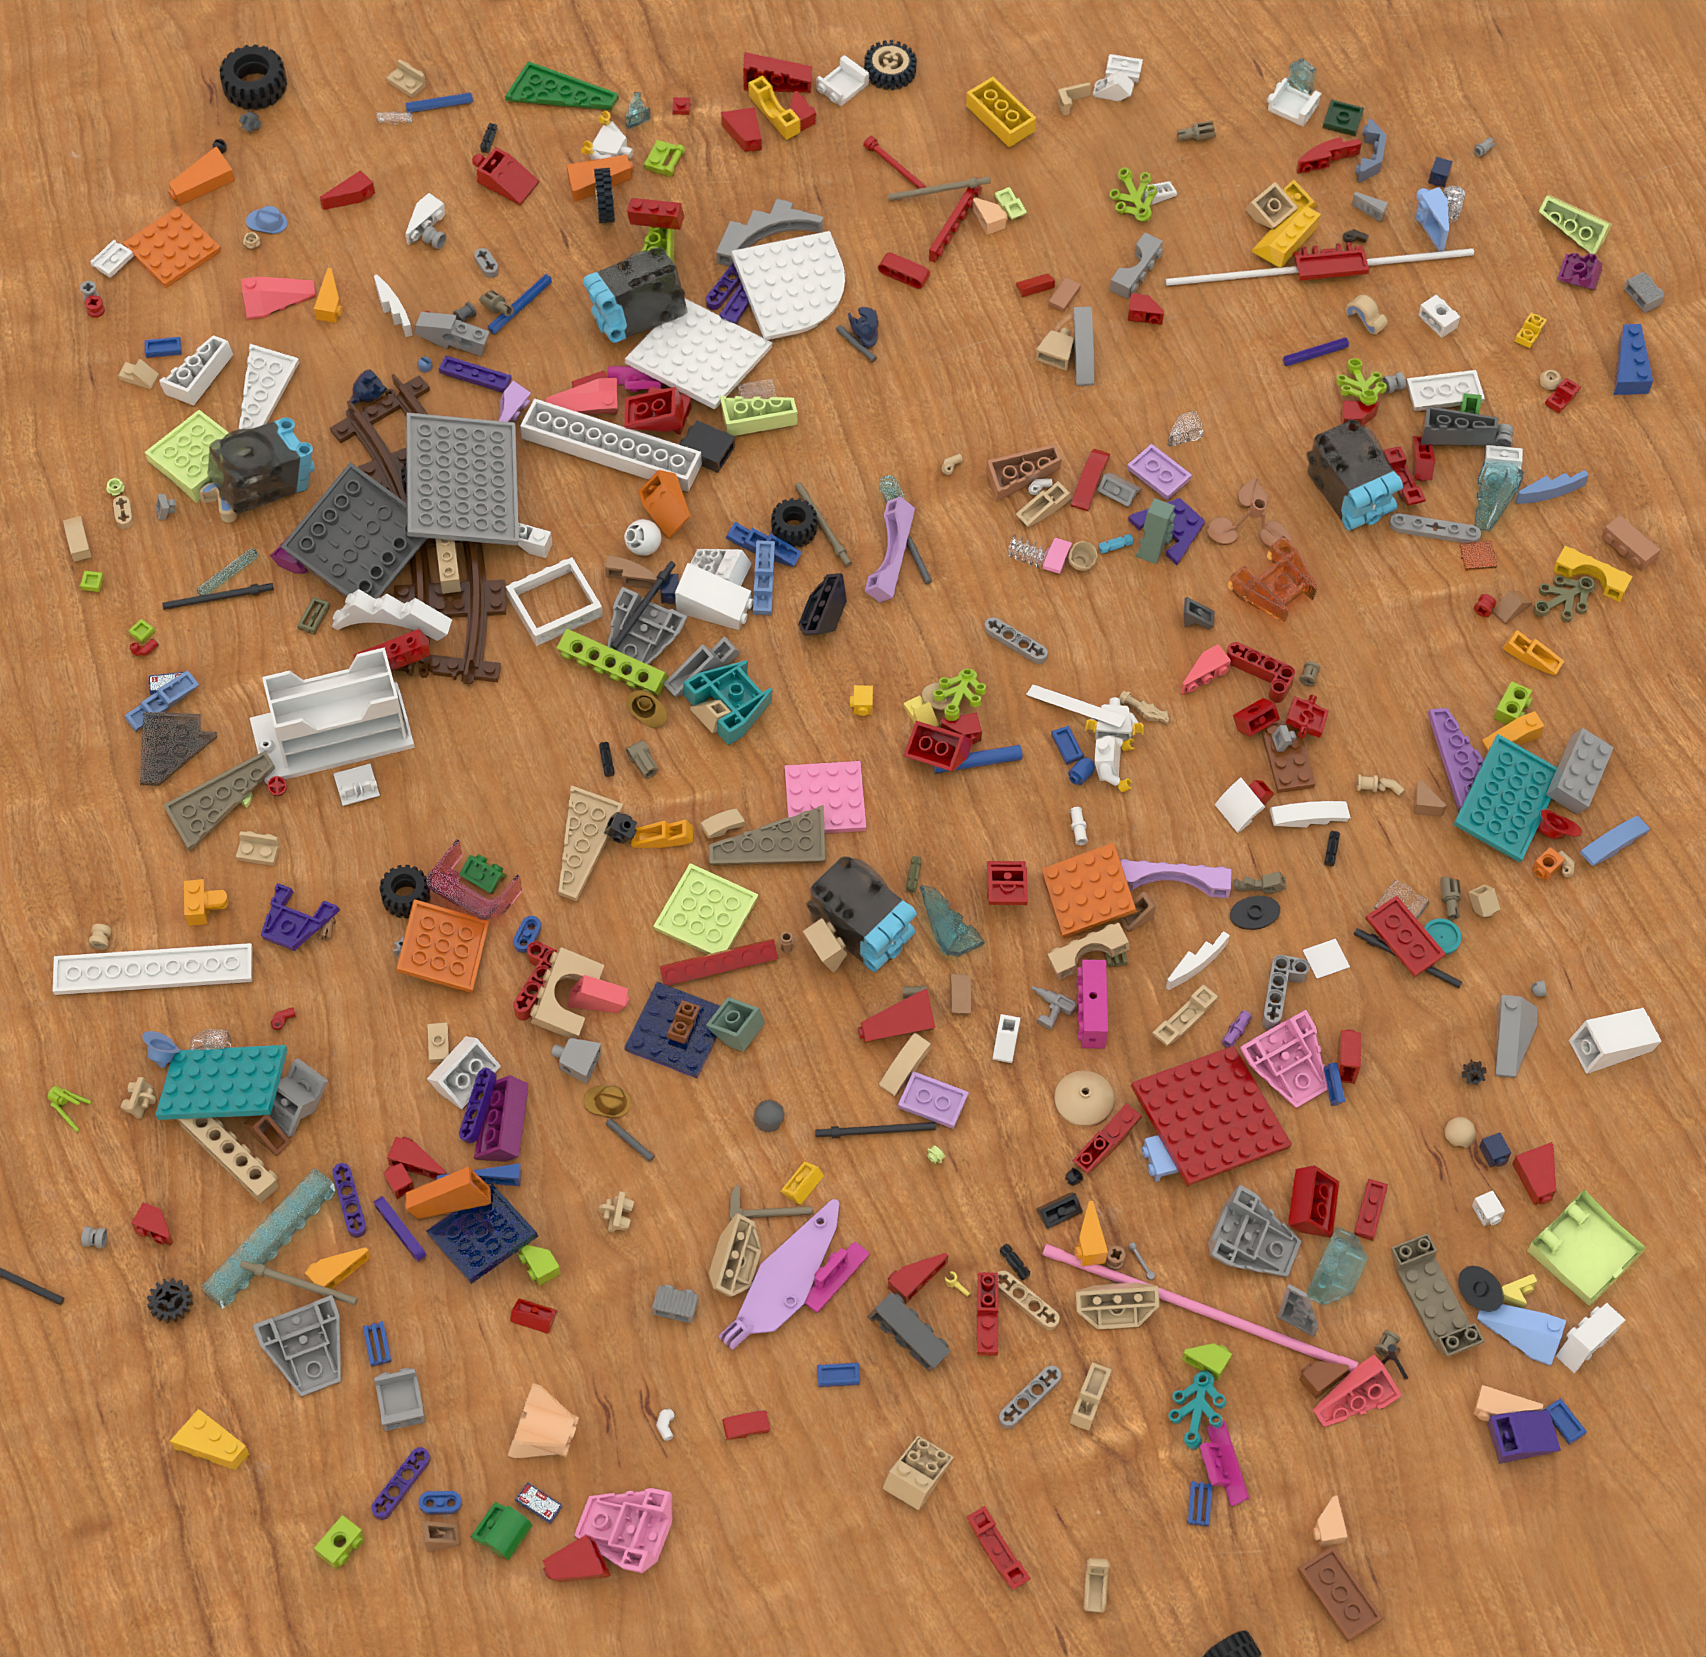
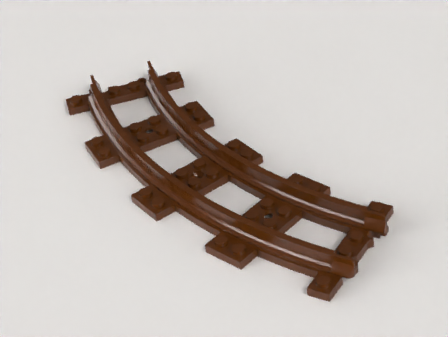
M393 374V384L399 390V394L396 397L394 390L387 389L385 397H381L368 406L363 405V413H360L350 401H347V418L330 427V431L340 444L356 435L373 460L358 466V468L407 503V495L401 478V467L404 466L403 463L406 461V448L390 453L372 425L398 409H401L405 415L407 413L428 415L417 398L429 392L430 387L420 375L402 384L396 375ZM428 538L410 559L412 584L394 585V598L404 604L416 598L449 618L468 617L464 658L430 655L419 660V663H424L419 668V674L422 678H426L429 675V671H431L433 675L452 677L454 680H456L458 675L462 674L461 682L463 684H472L474 680L498 682L501 663L483 661L487 616L506 615L505 580L486 581L481 542L455 540V543L463 542L468 582H460L461 592L442 594L441 583H431L427 549L436 547V539ZM452 596L453 600L447 601L446 598ZM416 662L398 668L395 671H403L407 675L412 676Z

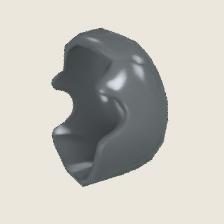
M771 1099L760 1102L754 1112L755 1125L760 1130L766 1132L778 1130L784 1121L785 1113L783 1106Z

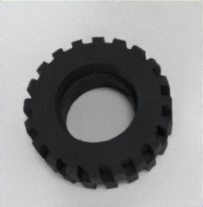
M245 45L244 48H236L233 53L230 52L227 58H224L219 71L224 95L239 108L241 106L246 110H249V108H253V110H258V108L262 107L263 109L267 108L268 105L275 104L276 100H279L286 91L287 78L283 61L272 49L268 50V47ZM258 73L265 75L256 81L241 80L250 74Z

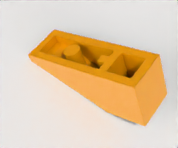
M327 268L314 312L316 320L337 323L338 317L342 315L343 307L340 306L332 269Z
M1534 711L1515 719L1484 738L1482 743L1488 752L1495 736L1499 734L1520 746L1540 738L1544 725Z
M1093 1201L1088 1203L1078 1245L1075 1247V1256L1080 1260L1081 1266L1104 1264L1108 1255Z
M365 1247L321 1259L317 1263H312L305 1272L306 1278L311 1283L333 1289L371 1258L369 1250Z

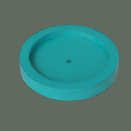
M1438 918L1429 921L1425 925L1426 931L1446 955H1450L1458 949L1461 943V932L1455 923L1447 919Z

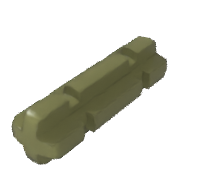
M912 856L906 884V891L908 892L916 891L922 862L921 857Z

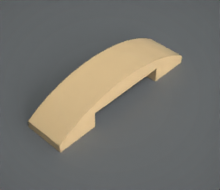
M1203 984L1191 995L1190 1000L1168 1021L1165 1020L1153 1031L1152 1035L1164 1045H1171L1208 1011L1218 999V996Z

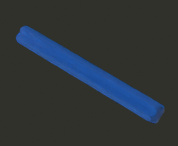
M547 274L543 275L511 304L514 308L512 315L508 317L501 313L488 325L489 332L495 334L542 292L552 282V278Z

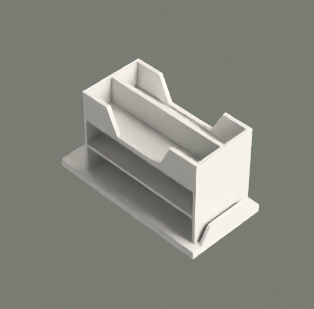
M385 648L357 654L349 669L303 680L291 671L262 677L271 713L251 717L250 722L258 754L266 751L275 766V769L265 778L266 784L274 776H280L286 780L415 748L398 683L393 681Z

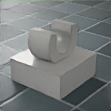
M158 494L155 503L158 519L166 520L167 514L175 512L176 502L174 499L167 500L166 494Z
M1280 725L1272 734L1277 752L1284 751L1288 745H1292L1291 739L1297 738L1295 732L1288 731L1286 725Z

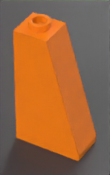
M215 147L169 183L170 191L168 193L172 201L176 200L179 206L235 181L233 170L219 149Z
M628 155L566 165L574 202L596 194L594 169L610 167L612 187L631 179V171H634L633 163L629 161Z
M466 1167L406 1192L405 1208L415 1218L421 1219L491 1204L490 1187L470 1167Z

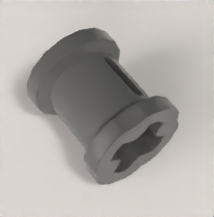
M466 302L465 306L459 310L453 311V314L456 315V320L464 323L471 316L477 315L475 308L470 302Z

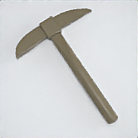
M740 1184L733 1189L731 1194L730 1221L737 1213L746 1218L809 1215L813 1213L812 1206L742 1210L740 1208Z

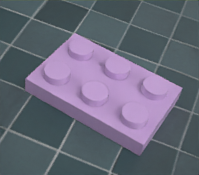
M1153 444L1149 445L1127 465V469L1166 500L1172 497L1192 478L1188 471Z
M913 1071L899 1101L898 1108L954 1129L969 1092Z

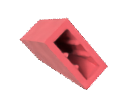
M584 975L570 989L567 1006L619 1013L629 1002V996H627L628 988Z

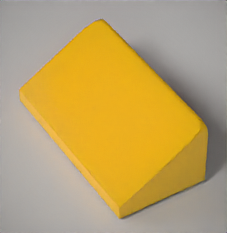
M1292 180L1283 189L1298 208L1307 206L1314 209L1318 206L1295 180Z
M804 1161L780 1192L796 1204L801 1205L822 1180L824 1174L818 1166Z

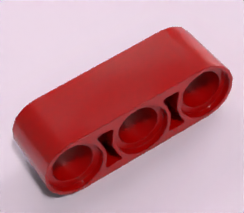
M891 252L886 253L878 265V270L883 275L916 289H921L930 276V271L926 267Z

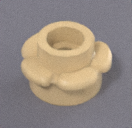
M249 232L244 236L243 244L247 248L253 249L260 245V238L256 233Z

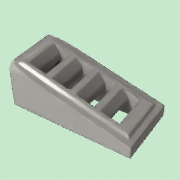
M1355 192L1352 206L1382 222L1388 202Z

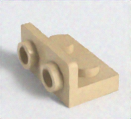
M399 59L397 61L398 68L387 77V82L413 98L426 87L425 76L421 71L411 67L409 63Z
M241 831L239 834L240 844L236 854L237 861L275 866L280 848L278 838L272 834L262 835L252 831Z

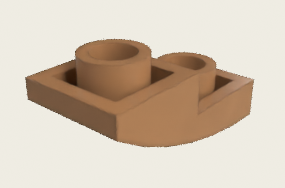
M950 974V1013L971 1014L970 975Z

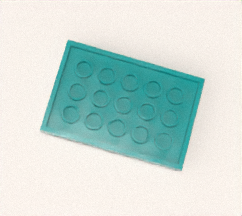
M1497 734L1453 825L1520 863L1542 819L1541 811L1547 809L1551 800L1546 793L1557 767Z
M286 1045L180 1050L179 1053L174 1055L170 1063L155 1116L158 1120L271 1115L288 1051Z

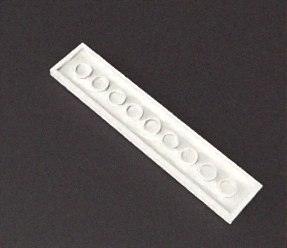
M251 943L54 956V995L252 982Z

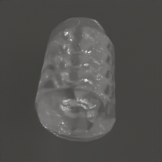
M1448 186L1444 189L1443 193L1448 199L1449 223H1453L1460 218L1466 192L1461 187Z
M1014 535L1009 544L1008 556L1012 558L1015 555L1016 560L1022 558L1023 563L1028 561L1031 566L1035 563V567L1040 568L1045 562L1049 547L1043 551V545H1040L1037 549L1036 542L1029 546V540L1023 543V537H1020L1016 541V535Z

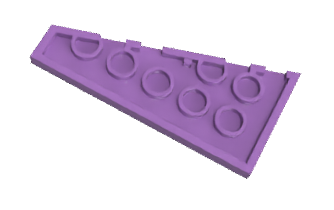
M1448 708L1430 709L1427 714L1457 808L1460 810L1484 759L1477 749L1474 750L1470 745L1469 738L1463 735L1459 729L1460 725Z

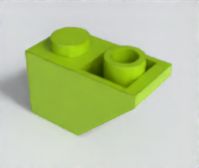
M523 1243L518 1245L520 1253L517 1255L521 1263L527 1264L529 1268L527 1273L532 1281L536 1280L539 1286L561 1275L560 1267L550 1250Z

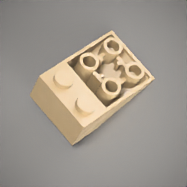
M917 1436L889 1471L883 1489L920 1510L954 1457L922 1437Z

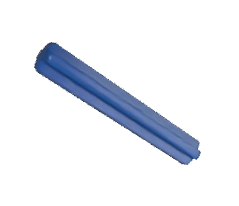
M469 92L407 102L406 110L410 113L472 103L473 97Z

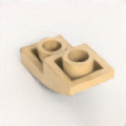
M731 809L704 820L700 823V826L708 838L724 836L729 829L743 827L745 821L737 809Z

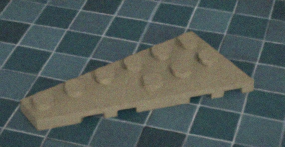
M266 751L163 805L189 852L275 769Z
M824 805L810 811L801 812V814L787 817L761 826L756 830L744 832L736 837H730L710 844V865L825 862Z

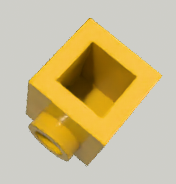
M854 685V696H850V707H854V714L860 716L872 715L873 686Z

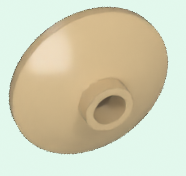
M939 683L926 686L922 692V699L925 703L930 702L932 708L945 710L946 706L952 703L955 695L947 697L943 701L934 700L933 692L936 689H940Z

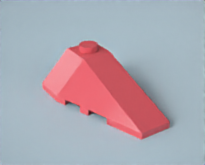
M271 277L241 279L247 320L270 316V313L278 309L282 311L288 305L293 303L299 304L316 297L313 280Z
M617 378L593 380L547 397L546 402L585 415L618 414Z
M1373 1355L1356 1366L1313 1411L1322 1426L1325 1427L1347 1420L1349 1416L1358 1413L1362 1415L1374 1408H1384L1401 1397L1402 1394L1385 1366Z

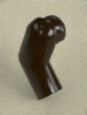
M1355 229L1343 234L1345 242L1359 240L1366 243L1369 235Z

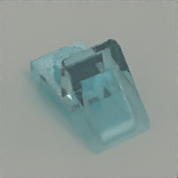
M634 92L626 115L627 129L650 120V109L643 107L644 100L641 99V93Z

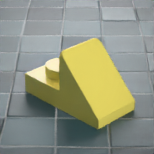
M920 695L904 703L903 707L914 723L920 721L939 727L930 702L925 704Z
M1534 1274L1502 1286L1504 1292L1503 1303L1524 1309L1527 1302L1523 1295L1531 1293L1537 1283Z

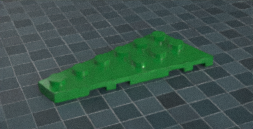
M529 61L505 95V101L612 110L619 99V94Z

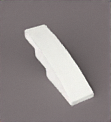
M374 275L383 312H391L394 325L402 324L405 337L412 336L411 324L398 297L378 275Z
M1345 801L1305 802L1270 808L1274 826L1307 828L1310 824L1327 825L1330 821L1347 822L1350 819Z
M1223 931L1213 945L1206 941L1196 955L1189 951L1167 979L1166 989L1171 990L1202 971L1227 946L1230 935Z

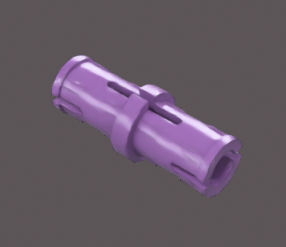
M1242 1010L1236 1021L1231 1023L1228 1033L1221 1040L1225 1047L1233 1046L1237 1039L1244 1034L1245 1027L1252 1019L1249 1012Z

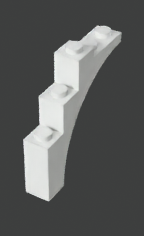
M358 589L354 593H350L345 600L346 605L334 613L332 627L340 630L343 627L358 623H385L412 630L420 629L425 635L438 641L448 634L452 619L416 598L404 604L389 594L375 599Z

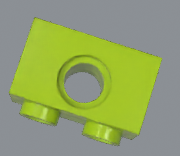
M342 1515L314 1547V1550L320 1558L334 1569H337L347 1562L349 1554L353 1549L356 1550L360 1547L364 1535L360 1528ZM339 1540L346 1541L342 1547L335 1546Z

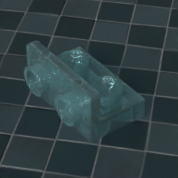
M1303 58L1293 62L1289 67L1287 85L1292 88L1297 86L1301 91L1309 95L1313 92L1316 68Z

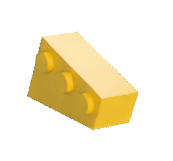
M199 1409L170 1440L174 1450L192 1454V1456L210 1460L213 1463L236 1470L249 1455L246 1445Z

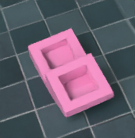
M1055 538L1042 569L1060 574L1071 550L1072 543Z

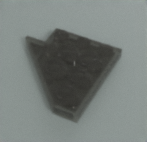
M143 712L140 785L160 786L217 738V732L201 731V714Z

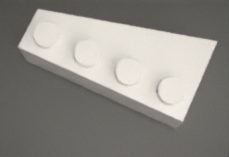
M213 335L196 349L197 353L184 359L185 363L179 368L175 367L171 370V374L167 378L163 377L159 380L165 395L195 405L233 356L227 340Z

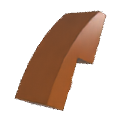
M682 1000L675 1012L674 1021L667 1032V1038L685 1044L697 1019L700 1006Z

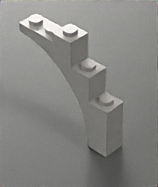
M776 199L770 214L753 210L747 225L739 222H729L716 252L717 263L730 267L733 263L732 251L748 248L757 241L773 234L794 230L822 233L824 217L793 209V203Z

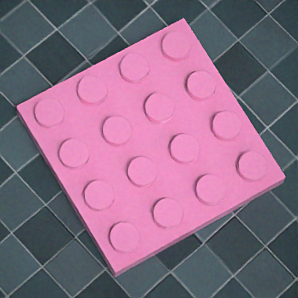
M860 761L785 766L789 818L824 805V833L866 831Z

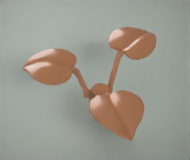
M1257 478L1247 482L1238 493L1240 504L1244 507H1250L1241 520L1233 526L1232 522L1227 518H1215L1210 523L1206 532L1217 543L1231 544L1238 538V533L1235 529L1250 515L1253 518L1262 517V527L1264 529L1260 532V538L1266 546L1281 548L1290 546L1292 543L1289 533L1280 523L1269 521L1267 525L1265 524L1266 513L1264 511L1267 507L1268 496Z

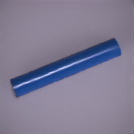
M1014 745L971 752L967 759L955 770L1022 760L1021 746ZM933 766L935 774L948 772V770Z

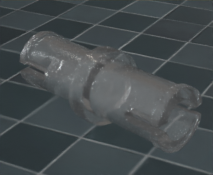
M377 112L378 123L397 124L412 123L413 121L412 112Z

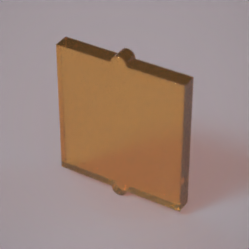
M1492 541L1460 543L1461 559H1463L1465 570L1497 568L1496 552H1494Z

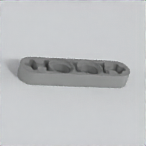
M991 617L986 620L985 632L987 635L1036 664H1042L1046 661L1048 651L1043 645L998 618ZM1005 633H1011L1013 635V638L1006 639L1003 635ZM1026 642L1029 646L1021 648L1019 643Z
M1056 1366L1046 1367L1002 1409L999 1415V1424L1005 1429L1015 1427L1059 1384L1061 1380L1060 1369ZM1048 1373H1055V1379L1051 1378L1046 1386L1044 1382L1048 1378ZM1036 1385L1041 1386L1043 1393L1040 1395L1033 1394L1032 1387ZM1024 1399L1029 1403V1406L1026 1409H1020L1017 1406V1402ZM1013 1407L1016 1413L1012 1416V1422L1009 1420L1005 1422L1004 1415L1010 1416L1013 1413Z

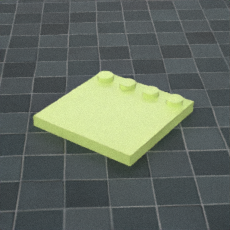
M690 863L653 928L706 954L728 950L757 902L759 895Z

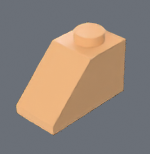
M978 198L973 199L972 211L987 235L1006 228L1008 217L998 204Z
M1338 1496L1332 1497L1317 1520L1315 1528H1313L1314 1539L1319 1542L1320 1547L1345 1543L1348 1537Z

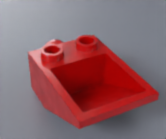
M497 147L491 151L486 159L482 154H476L472 158L473 165L477 167V183L520 206L539 183V180L514 157Z

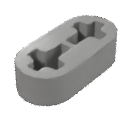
M485 248L476 250L474 254L475 262L482 273L488 278L496 277L499 273L498 264L491 253Z

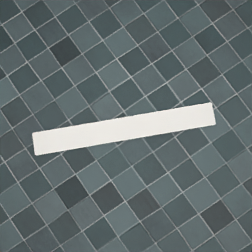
M1032 685L1026 694L1121 727L1126 719L1124 715L1036 685Z

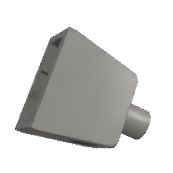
M570 1038L565 1047L555 1044L551 1055L560 1058L559 1067L561 1071L588 1084L602 1049L600 1043Z

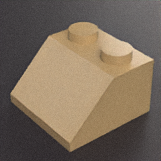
M1274 182L1256 197L1245 210L1255 222L1274 229L1298 207L1279 185Z
M821 918L803 932L822 962L834 973L847 955L844 950L846 945L840 936L838 938L835 936L834 932H836V929L830 921L827 923Z

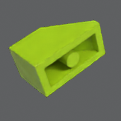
M1213 1343L1186 1349L1182 1360L1200 1371L1210 1372L1213 1378L1218 1381L1229 1364L1232 1353L1226 1347Z

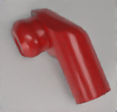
M294 1008L276 1012L270 1023L272 1029L280 1030L287 1019L296 1017Z

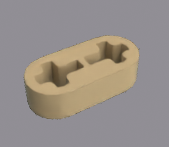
M118 496L113 501L115 519L119 528L127 529L133 524L131 504L126 496ZM121 503H124V509L120 508ZM122 516H126V521L122 522Z

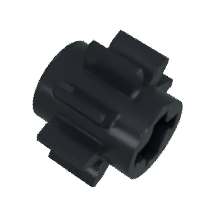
M1471 1059L1467 1065L1463 1064L1465 1071L1461 1073L1462 1078L1467 1077V1084L1475 1083L1477 1086L1481 1080L1485 1081L1484 1074L1487 1071L1486 1067L1481 1068V1061L1474 1062Z

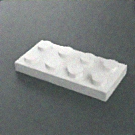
M1476 370L1407 378L1406 380L1414 411L1426 410L1427 406L1437 408L1460 406L1464 393L1482 395L1481 403H1484L1485 398Z

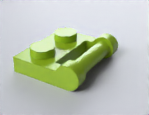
M657 140L644 163V169L672 176L675 165L686 150L685 147L680 144L673 145ZM674 153L669 164L664 166L670 154Z

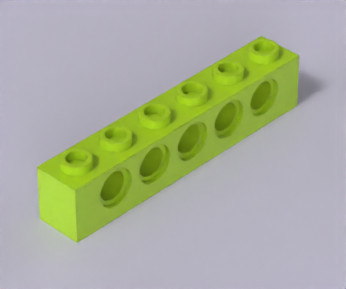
M567 628L557 646L562 657L568 660L571 658L576 659L577 663L583 667L589 665L599 674L603 675L605 672L610 675L611 679L617 682L620 680L625 681L626 685L630 688L636 689L638 687L643 689V691L652 692L658 697L664 687L663 683L668 679V675L665 672ZM583 646L580 653H575L577 647ZM599 653L598 659L592 660V656ZM610 661H616L613 667L608 668ZM627 668H632V672L629 675H624ZM643 676H649L646 682H641Z

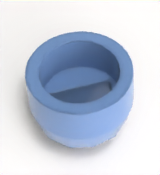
M424 356L418 360L419 370L421 372H429L432 369L430 358Z

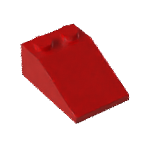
M672 387L625 398V429L667 432L683 428V398L677 388Z

